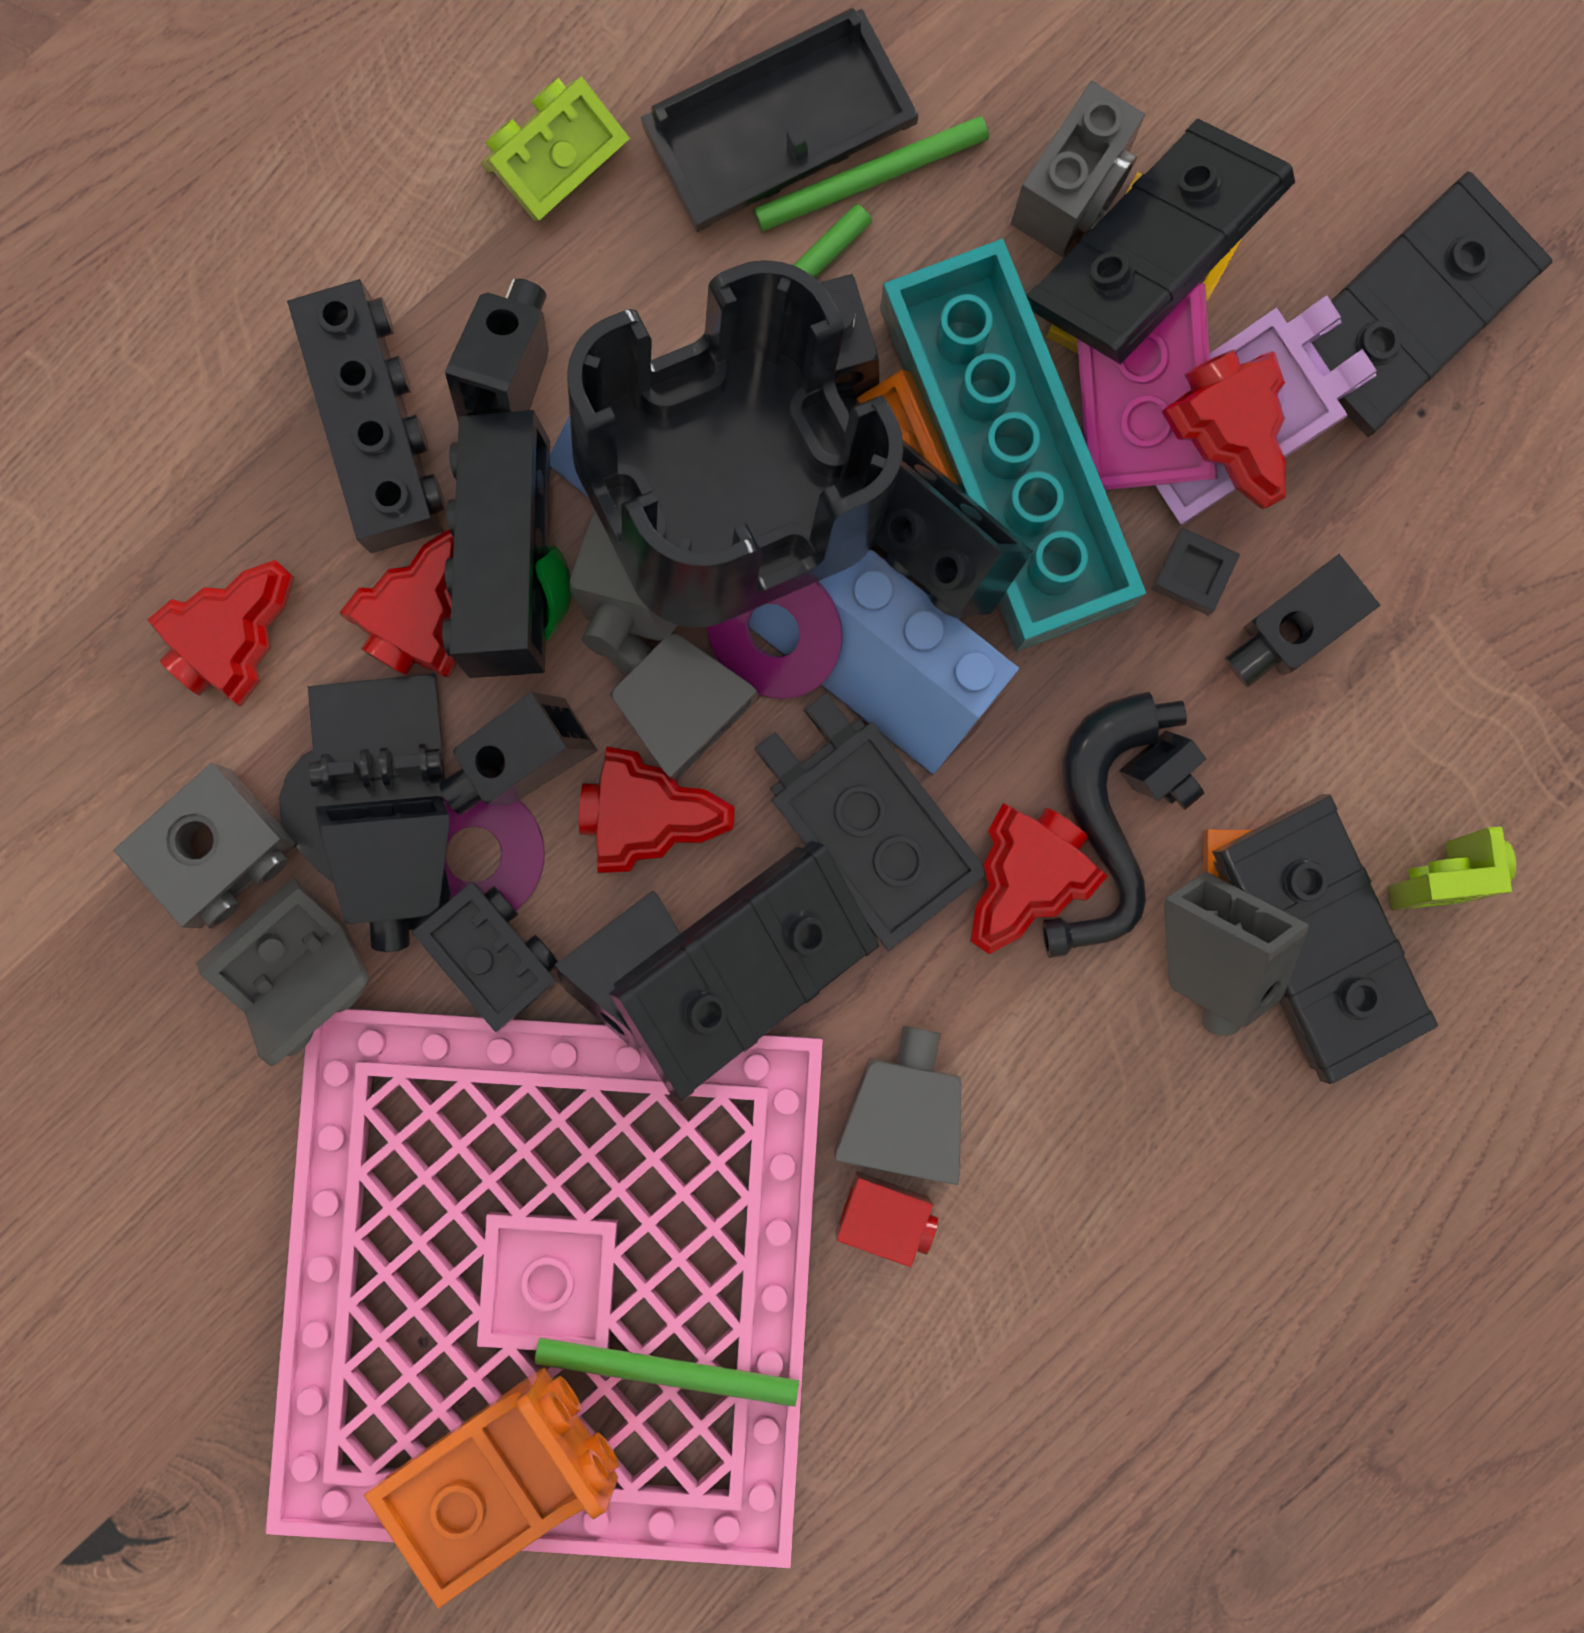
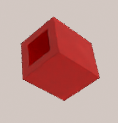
M856 1171L835 1231L836 1240L899 1264L912 1267L917 1252L925 1255L928 1254L935 1237L939 1217L930 1214L933 1204L928 1196Z

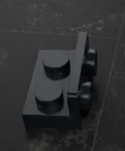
M471 882L411 933L495 1032H499L547 990H552L560 983L559 979L552 972L555 968L554 964L558 962V959L536 934L528 941L521 936L510 923L519 915L518 912L495 886L484 892L479 885Z

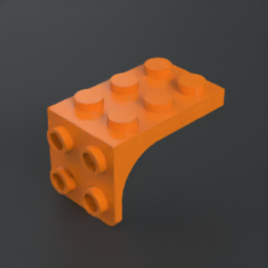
M545 1366L377 1482L363 1495L438 1609L571 1516L585 1510L595 1520L608 1509L618 1480V1475L614 1471L619 1467L618 1459L607 1440L599 1432L591 1436L578 1417L577 1413L582 1410L581 1404L568 1382L561 1376L553 1379Z

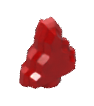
M1234 349L1220 354L1186 372L1184 375L1191 390L1162 411L1177 439L1191 440L1204 461L1224 465L1235 489L1260 509L1268 508L1286 498V461L1276 439L1285 419L1277 394L1285 384L1275 352L1271 351L1262 354L1252 361L1241 364Z
M449 529L422 545L408 567L388 569L373 588L359 587L340 611V615L348 622L356 624L369 635L361 650L404 676H407L414 663H417L420 666L435 671L441 676L450 678L457 663L452 656L447 655L442 638L443 621L446 617H451L452 596L448 593L445 582V562L447 558H452L454 555V537Z
M272 560L242 571L225 589L203 587L185 603L174 599L169 600L147 619L166 645L171 648L159 660L160 663L179 682L198 696L211 685L223 693L231 702L237 706H242L261 682L256 668L271 649L268 628L285 610L294 576L277 560Z
M606 746L599 784H582L579 802L580 835L595 836L596 868L598 874L631 872L638 860L663 859L676 843L702 844L734 830L735 807L706 789L680 787L675 779L671 780L662 768L645 765L637 751Z
M1003 802L987 830L993 843L983 863L988 887L974 907L970 942L985 953L991 954L1021 938L1035 918L1057 917L1073 899L1087 901L1108 877L1101 868L1096 866L1080 851L1087 841L1088 835L1070 820L1049 808H1045L1036 820Z

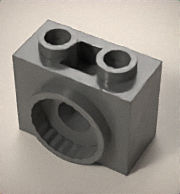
M1091 80L1023 182L1011 225L1058 255L1063 256L1079 231L1086 233L1103 218L1126 181L1137 159V156L1130 151L1145 113Z
M211 762L113 851L181 927L203 928L207 925L209 929H212L228 919L238 909L240 903L236 897L254 881L257 885H262L272 879L286 866L288 859L284 854L296 844V841L231 769ZM207 825L213 833L214 842L209 853L199 859L192 851L191 841L194 833L202 826Z

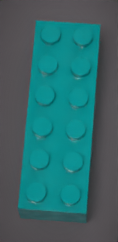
M999 239L883 283L880 311L903 369L912 372L955 474L958 487L1033 551L997 604L1016 652L1133 608L1147 593L1004 239Z

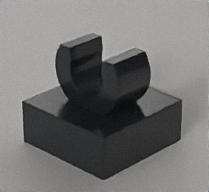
M1182 527L1176 534L1151 590L1209 616L1214 612L1240 554Z
M1167 730L1158 737L1156 744H1149L1119 770L1133 790L1157 801L1163 796L1171 804L1177 801L1184 810L1205 794L1202 787L1190 773L1206 760V757L1192 739Z

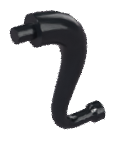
M1150 692L1117 699L1104 704L1085 716L1069 736L1062 759L1063 787L1069 807L1077 823L1088 835V840L1115 881L1119 891V904L1114 912L1102 918L1071 923L1066 922L1062 918L1043 920V938L1049 958L1066 956L1072 948L1117 940L1131 932L1142 919L1146 903L1145 882L1135 856L1109 803L1107 790L1108 772L1113 762L1124 752L1132 748L1156 744L1159 737V729L1186 725V708L1182 700L1155 704Z

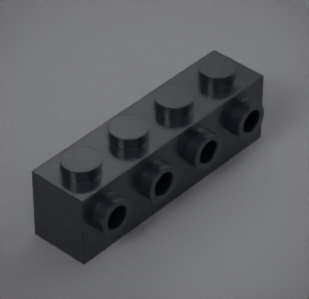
M358 279L287 300L357 541L370 553H375L441 533L442 529L437 513L445 511L446 505L435 474L426 476L419 454L429 451L428 443L417 414L408 417L402 395L411 393V386L400 356L391 358L385 337L394 334V329L383 298L372 299L362 281Z
M840 397L849 415L852 407L861 404L856 398ZM903 440L902 461L875 542L886 551L884 556L886 562L901 574L915 577L930 591L928 596L930 601L942 612L956 618L991 614L1033 551Z
M534 410L459 416L458 442H452L449 450L450 467L456 480V499H450L447 505L448 526L451 535L454 537V555L452 558H447L445 562V582L448 593L452 596L451 617H446L442 626L444 649L447 655L452 656L469 678L545 673L547 598L535 567L537 561L548 554L550 439Z

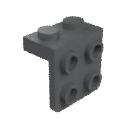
M295 877L196 963L199 974L245 1013L258 1056L269 1066L276 1065L284 1057L292 1056L301 1051L308 1044L313 1032L334 1013L348 1009L358 1000L369 980V975L346 925Z

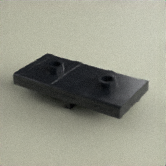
M850 8L652 105V112L642 116L641 122L645 134L696 232H700L710 227L712 223L742 208L777 194L781 189L832 164L835 165L849 158L850 155L896 132L904 131L916 125L919 115L863 9L855 11L854 8Z
M1196 119L1149 171L1140 176L1119 202L1092 229H1089L1080 238L1078 244L1059 264L1026 294L1033 313L1121 365L1198 283L1204 282L1206 275L1295 183L1293 167L1288 162L1207 122Z
M1467 171L1331 300L1341 316L1342 324L1312 342L1330 371L1362 349L1377 370V377L1338 400L1347 416L1367 437L1379 430L1398 409L1430 381L1445 364L1553 263L1552 258L1472 172Z
M1322 794L1217 848L1212 853L1215 857L1213 863L1221 880L1309 924L1303 947L1285 994L1279 1003L1309 1067L1316 1071L1320 1081L1332 1084L1438 1027V1023L1432 1010H1429L1406 961L1405 952L1399 939L1393 933L1372 888L1371 879L1365 867L1362 866L1338 815V808L1331 794Z
M812 841L804 848L795 847L613 983L615 989L609 995L670 1095L679 1102H682L694 1093L697 1087L739 1054L746 1052L758 1042L757 1040L804 1003L807 1004L819 995L822 989L860 959L875 951L879 947V943L827 847L822 843Z

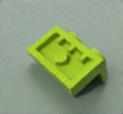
M582 76L569 82L566 86L557 77L530 101L537 110L535 114L520 127L513 118L510 119L485 142L491 153L480 162L488 173L494 171L534 221L541 220L630 139Z
M1488 827L1446 842L1448 859L1428 862V866L1407 869L1409 880L1388 886L1391 911L1469 903L1512 892L1511 880L1514 879L1516 874V857L1512 845L1504 840L1502 827Z

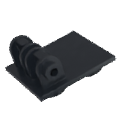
M435 674L308 686L314 761L309 762L308 768L311 786L316 787L318 806L429 796L444 798L439 788V784L445 780Z

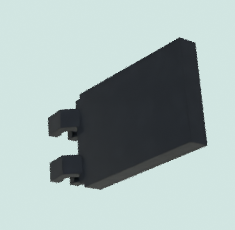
M825 693L803 711L820 734L829 742L802 764H800L776 732L756 746L754 750L772 774L779 780L778 783L770 788L775 795L771 802L805 845L815 841L827 847L870 929L885 949L890 951L985 876L983 864L875 724L870 722L865 726L859 719L851 725L828 694Z

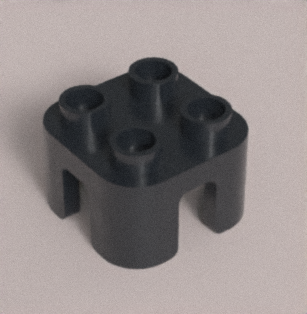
M770 260L752 261L717 274L708 285L705 332L701 338L690 345L651 360L652 339L638 311L628 309L609 316L590 327L576 343L569 359L567 383L572 458L576 473L638 597L653 613L673 624L686 627L717 625L841 572L859 562L870 551L880 531L903 456V438L900 425L889 403L883 396H878L852 407L849 415L835 385V372L844 336V325L841 315L824 286L812 275L791 264Z

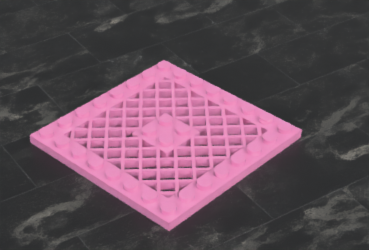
M348 1008L342 1012L334 1013L317 1028L305 1046L266 1534L394 1542L363 1495L370 1487L398 1469L384 1466L403 1449L411 1458L426 1449L417 1437L438 1418L441 1419L450 1431L464 1423V1420L453 1409L452 1405L471 1388L475 1387L489 1404L501 1397V1392L486 1375L507 1356L514 1360L527 1377L540 1370L541 1368L535 1364V1361L525 1351L537 1350L540 1337L610 1349L612 1331L629 1352L650 1355L668 1337L675 1333L696 1357L693 1363L721 1367V1365L715 1358L739 1337L737 1370L799 1380L795 1407L723 1396L702 1415L680 1390L681 1388L658 1385L662 1390L637 1410L616 1386L621 1378L586 1373L597 1386L579 1401L582 1410L577 1415L592 1436L596 1432L581 1415L605 1395L627 1420L606 1439L611 1448L617 1447L635 1430L657 1456L634 1477L618 1459L619 1467L614 1470L618 1475V1480L605 1513L594 1520L583 1510L566 1519L521 1551L790 1568L823 1039L777 1035L762 1036L754 1046L746 1052L739 1054L694 1090V1093L690 1096L712 1097L714 1099L689 1120L668 1096L670 1093L642 1047L639 1049L630 1047L603 1024L513 1019L499 1032H495L483 1017ZM373 1076L393 1077L372 1096ZM414 1079L458 1082L433 1102ZM477 1083L522 1086L497 1107ZM401 1086L423 1112L399 1133L377 1106ZM541 1087L586 1089V1091L561 1111ZM466 1090L487 1117L463 1137L441 1110L462 1091ZM604 1091L649 1093L650 1095L625 1116ZM529 1093L552 1121L527 1142L505 1114ZM593 1097L616 1125L591 1146L568 1118ZM732 1099L754 1100L753 1123ZM658 1101L680 1126V1129L655 1150L632 1122ZM722 1105L745 1132L719 1154L696 1127ZM370 1121L388 1143L366 1161ZM428 1121H431L453 1146L430 1167L407 1142ZM493 1124L497 1126L517 1150L494 1172L471 1147V1144ZM557 1128L565 1134L582 1154L558 1176L534 1150ZM623 1131L646 1159L624 1179L620 1180L598 1152ZM688 1136L710 1163L689 1182L684 1184L662 1157L683 1138ZM752 1140L748 1188L726 1162ZM394 1151L399 1154L418 1177L396 1197L389 1192L372 1172ZM459 1154L482 1180L460 1202L436 1176ZM523 1158L547 1184L525 1206L520 1204L500 1180ZM587 1162L590 1163L611 1188L589 1210H586L564 1185V1182ZM653 1166L676 1193L653 1214H650L628 1187ZM718 1170L740 1197L717 1218H714L692 1192ZM424 1185L447 1210V1213L426 1232L419 1227L401 1206ZM365 1186L383 1208L361 1227ZM490 1189L509 1212L490 1211L486 1217V1231L484 1232L465 1209ZM554 1193L573 1216L529 1213ZM617 1197L622 1200L641 1222L618 1245L619 1219L594 1218ZM684 1201L704 1224L705 1228L680 1249L658 1222ZM747 1206L744 1253L722 1227ZM389 1216L413 1242L391 1263L367 1236ZM453 1220L459 1224L477 1245V1248L456 1267L449 1262L431 1241ZM649 1232L671 1259L646 1280L624 1252ZM714 1236L736 1262L710 1284L688 1257ZM419 1250L443 1277L421 1298L397 1272V1269ZM360 1252L378 1274L356 1293ZM484 1254L480 1298L461 1274ZM616 1265L634 1285L636 1290L612 1310ZM679 1266L701 1293L676 1314L654 1288ZM743 1271L741 1316L739 1317L719 1292ZM384 1281L408 1308L387 1328L379 1322L362 1302L364 1298ZM448 1285L472 1311L450 1333L426 1306ZM642 1298H645L666 1324L642 1345L620 1318ZM710 1302L731 1328L706 1349L684 1323L706 1303ZM413 1316L437 1342L416 1363L413 1362L392 1337ZM355 1318L373 1340L351 1359ZM478 1320L477 1346L501 1348L480 1367L456 1341ZM378 1347L402 1373L381 1394L357 1367ZM443 1351L467 1377L465 1381L445 1398L422 1372ZM554 1367L547 1368L552 1378L563 1370ZM408 1382L432 1409L411 1429L387 1403ZM350 1385L367 1406L346 1424L348 1388ZM670 1399L692 1425L667 1445L646 1420ZM735 1404L731 1449L711 1424ZM373 1413L397 1440L376 1460L352 1433ZM701 1435L722 1460L701 1479L697 1480L677 1455ZM343 1451L355 1465H343ZM666 1466L682 1486L645 1483ZM731 1470L729 1489L711 1488Z

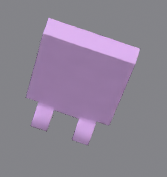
M1327 295L1288 323L1276 307L1210 353V359L1235 349L1240 363L1243 364L1252 361L1262 354L1271 351L1275 352L1285 384L1277 394L1285 419L1276 437L1284 458L1348 417L1338 400L1377 377V370L1363 349L1332 371L1328 369L1316 351L1312 342L1342 324L1340 314ZM1217 464L1218 479L1155 485L1181 525H1185L1237 490L1224 465Z

